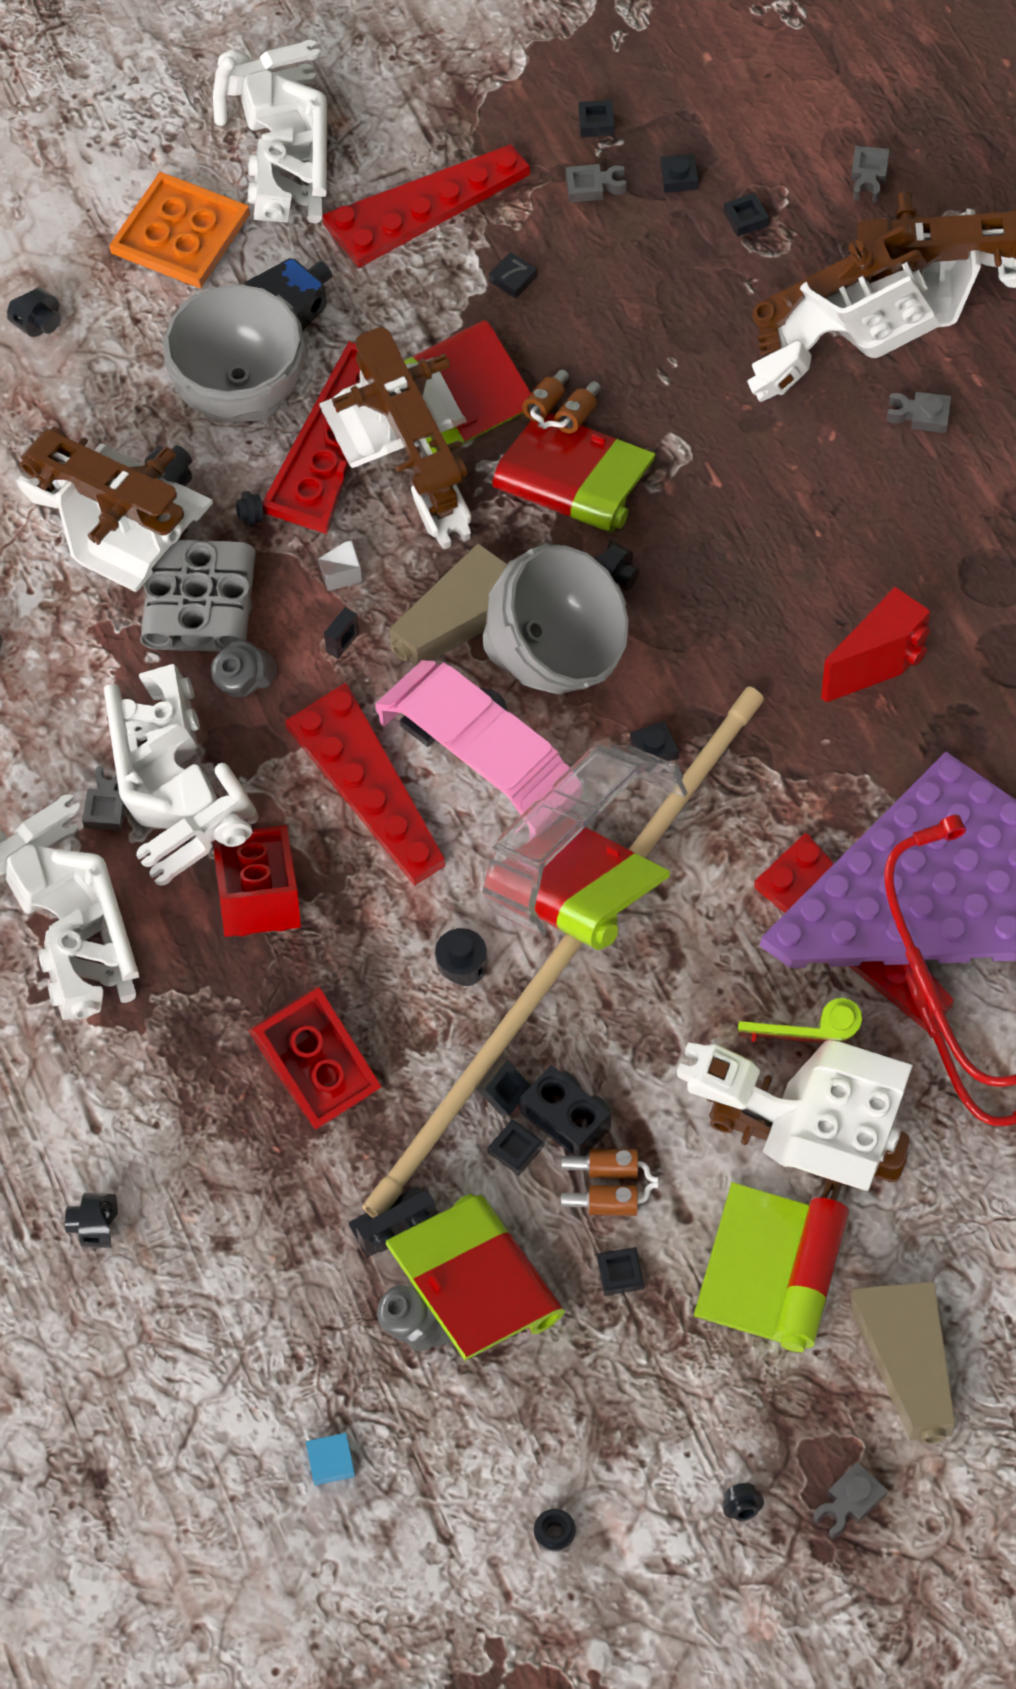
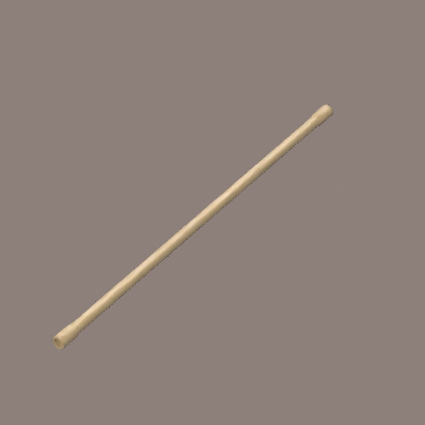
M752 687L745 688L728 711L725 720L629 850L644 858L648 856L741 728L749 722L763 703L764 697L758 690ZM565 934L389 1174L379 1182L362 1205L363 1210L368 1215L374 1218L392 1207L402 1193L405 1184L583 944L581 941Z

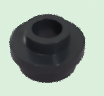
M243 491L241 499L236 500L238 520H244L246 527H253L255 523L262 522L263 520L261 497L258 493L251 494L250 491Z
M750 1483L736 1484L728 1488L723 1495L722 1509L725 1516L737 1521H747L754 1518L764 1506L762 1494Z
M549 1509L541 1513L536 1519L534 1536L537 1543L545 1550L552 1552L562 1551L574 1541L576 1526L573 1518L567 1512L560 1509ZM557 1525L562 1528L563 1532L559 1537H551L547 1533L548 1528Z

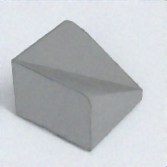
M352 540L344 542L318 559L327 591L362 582L361 567Z

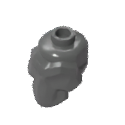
M243 640L230 643L228 648H225L215 657L211 666V675L214 683L222 692L228 696L240 698L250 695L257 688L268 687L277 674L278 665L270 653L260 650L249 641Z
M397 1285L382 1295L378 1303L377 1317L380 1326L385 1332L406 1342L414 1351H425L431 1347H439L451 1341L415 1288Z

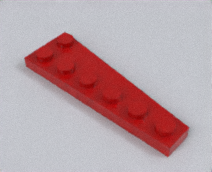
M510 144L355 203L340 206L336 210L323 214L322 222L357 267L361 268L529 176L530 166Z
M348 341L262 502L263 513L326 535L331 526L349 463L319 403L332 399L343 389L360 383V368L356 362V354L358 352L356 343Z
M346 683L285 720L286 729L414 886L445 867V858Z
M805 832L754 881V888L781 911L786 913L834 863ZM883 961L861 962V966H848L927 1032L904 979L905 972L902 965H884ZM931 974L945 1006L944 1013L946 1014L953 1007L954 999Z

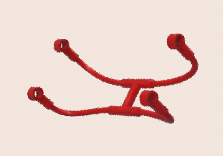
M950 815L942 819L937 825L914 832L913 836L904 839L893 848L885 865V891L893 919L907 950L905 955L909 964L902 965L905 972L904 979L929 1037L935 1041L956 1093L969 1112L978 1120L992 1126H1010L1016 1124V1110L1013 1111V1115L993 1116L984 1112L972 1100L960 1079L945 1040L962 1068L971 1077L983 1084L994 1087L1016 1085V1074L1004 1077L988 1075L976 1068L964 1054L945 1016V1006L920 948L915 947L895 890V865L904 851L915 845L921 847L942 839L947 841L955 840L965 834L966 828L960 815Z

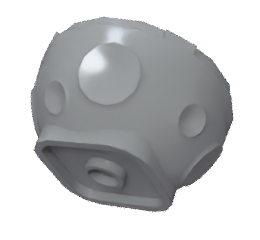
M240 284L210 288L198 295L195 293L180 304L179 310L172 316L162 343L165 366L179 396L192 408L210 419L236 422L265 420L275 414L280 406V402L288 397L295 388L306 360L307 351L302 326L294 313L293 307L280 295L275 296L262 288Z
M549 543L530 549L508 563L488 594L487 624L483 634L484 650L494 664L511 673L525 686L559 695L588 688L606 680L605 678L613 672L627 646L629 622L625 608L627 603L619 584L614 582L606 568L588 553L565 545H549Z

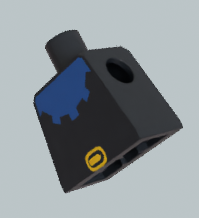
M289 258L245 282V285L262 288L275 296L280 295L293 307L294 313L301 323L302 331H304L327 305L324 283L332 278V273L322 261H318L307 270L296 259Z

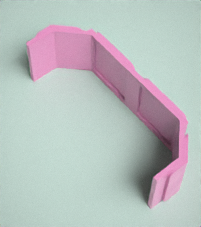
M421 660L375 703L376 712L379 714L380 724L383 727L399 713H403L507 795L530 827L531 843L555 828L581 803L583 785L571 768L561 759L558 751L520 719L504 710L489 695L444 662L438 665L435 661Z

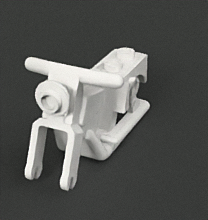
M305 40L302 43L268 50L260 56L259 60L252 62L247 54L239 50H230L219 56L213 89L215 124L224 126L227 123L226 95L236 96L242 94V104L248 127L251 130L268 128L271 131L262 134V139L258 140L256 155H249L248 176H254V183L249 182L248 203L254 204V220L288 222L292 198L298 204L308 206V221L310 223H319L322 219V197H326L327 179L326 96L319 90L303 85L310 84L315 80L316 73H309L313 71V66L310 64H301L298 67L272 73V69L275 67L317 59L320 49H314L317 47L316 41ZM278 171H289L300 177L302 181L307 182L308 186H301L282 176Z
M174 664L139 674L142 683L153 700H163V702H159L154 706L137 704L131 699L122 700L121 690L115 684L104 687L120 797L141 826L167 829L150 842L141 845L137 851L138 859L145 857L141 861L143 866H153L150 870L151 878L160 875L154 881L160 886L168 884L175 876L206 856L212 848L211 842L214 840L230 847L243 844L252 834L250 824L256 823L259 818L255 806L227 764L220 763L215 767L216 776L229 794L219 799L199 765L193 764L187 769L179 767L180 764L197 753L195 750L198 748L195 731L200 729L197 714L194 708H191L190 699L195 697L192 683L189 677L183 678ZM146 739L148 740V741H146L145 743H143L141 746H139V742H142V741H144V740H146ZM196 836L192 841H190L185 846L177 850L175 853L164 859L162 862H158L161 858H163L165 855H167L168 853L176 849L178 846L189 840L191 837Z
M70 794L61 796L53 804L23 821L15 830V834L8 839L6 834L0 831V876L6 873V881L24 912L33 913L42 907L53 912L59 919L49 926V930L45 934L44 949H40L38 953L43 973L49 972L52 983L48 984L52 1006L59 1005L63 1020L72 1018L84 1019L101 1011L102 987L91 986L80 977L100 981L105 986L116 985L122 1003L131 1002L135 999L136 992L132 979L139 978V972L104 859L99 855L52 849V847L65 839L73 837L77 832V823L70 825L69 828H63V826H66L71 821L72 817L78 814L80 807L79 802L69 808L65 807V805H69L74 800V796ZM100 931L104 945L85 940ZM76 957H81V958H85V959H89V960H94V961H98V962H103L104 964H99V963H95V962H91V961H86V960L78 959V958H76Z

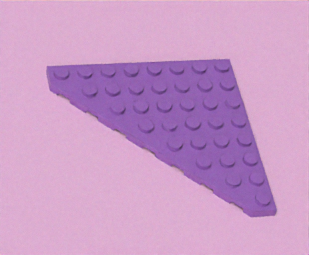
M945 752L761 937L759 946L789 968H806L807 963H829V967L861 966V962L883 961L884 965L909 964L905 955L907 950L893 919L885 891L884 871L887 858L898 843L913 836L914 832L937 825L942 819L950 815H960L966 828L964 835L951 841L942 839L921 847L915 845L904 851L898 858L894 870V884L905 923L915 947L920 948L924 960L937 959L938 963L970 962L971 958L992 957V962L1016 961V800Z

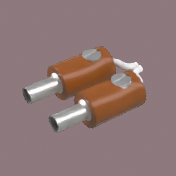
M559 370L554 377H545L523 402L522 409L530 420L539 422V427L544 429L549 426L558 427L562 432L571 434L577 431L596 407L595 396L601 389L600 385L593 381L586 389H576L555 414L554 421L544 423L546 416L565 393L563 385L568 380L569 374L565 370Z
M590 1148L589 1156H562V1170H588L589 1177L594 1179H638V1167H641L647 1180L653 1183L646 1186L644 1195L639 1198L638 1186L589 1185L588 1193H561V1207H587L589 1215L637 1216V1204L647 1201L650 1191L653 1188H658V1177L650 1174V1169L646 1163L638 1161V1149Z

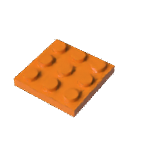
M159 171L109 244L110 251L113 255L201 289L250 216V209L246 204Z

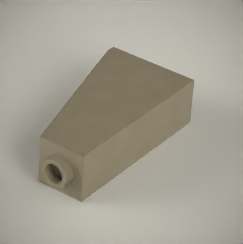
M477 543L389 628L391 649L394 654L402 661L409 660L416 666L421 660L432 661L483 633L487 624L488 594L507 567V564Z
M934 1282L852 1288L850 1299L851 1312L909 1439H921V1442L924 1444H936L945 1441L946 1437H952L955 1419Z

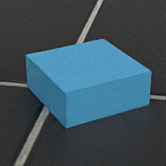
M346 1433L305 1441L314 1486L355 1477Z

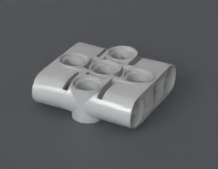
M178 540L175 544H172L151 568L153 574L144 583L145 604L140 642L144 646L156 650L221 652L228 648L232 642L246 640L249 614L253 608L251 592L256 555L254 547L243 542ZM162 593H167V594H165V595H163V596H157V595L162 594ZM202 594V596L200 597H193L195 595ZM199 625V627L197 628H190L192 626Z

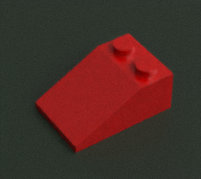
M894 587L825 659L821 699L826 703L902 675L911 664L914 666L918 665L927 652L925 645L926 638L930 633L928 625L931 611Z
M287 825L252 829L251 836L239 846H226L217 840L212 842L224 937L247 936L252 933L269 931L282 932L288 929L301 928L298 892Z
M320 987L311 989L248 1029L267 1062L315 1130L382 1087Z

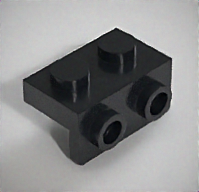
M414 1187L402 1193L386 1212L374 1218L365 1213L350 1221L349 1228L366 1258H369L378 1252L388 1250L386 1240L436 1216V1204L428 1189L422 1192L419 1187Z

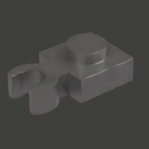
M855 146L851 181H855L853 193L855 201H859L860 193L863 191H869L873 194L872 202L877 203L879 200L880 184L885 185L889 149Z
M599 164L565 167L569 203L603 200L604 191L615 195L626 193V180L615 181L616 179H624V166H612L603 172H600Z
M916 392L915 400H909L903 394L892 393L890 394L889 406L899 407L900 409H888L887 421L890 423H902L905 420H912L911 429L946 433L951 396Z
M98 766L94 773L98 789L87 788L82 818L84 829L121 831L125 804L119 794L117 775L111 780L104 779L103 767Z
M856 1462L828 1490L827 1495L834 1502L820 1505L814 1513L813 1521L817 1524L825 1516L833 1517L836 1520V1525L830 1529L829 1537L834 1539L843 1532L848 1516L859 1524L887 1496L888 1490L864 1467Z

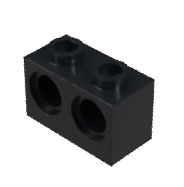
M551 1065L520 1097L521 1114L572 1156H586L590 1152V1148H593L611 1130L610 1108L599 1096L592 1095L591 1097L580 1088V1083L572 1074L567 1071L561 1073ZM550 1094H557L563 1098L556 1103L544 1100ZM579 1118H587L593 1122L587 1127H579L574 1124Z

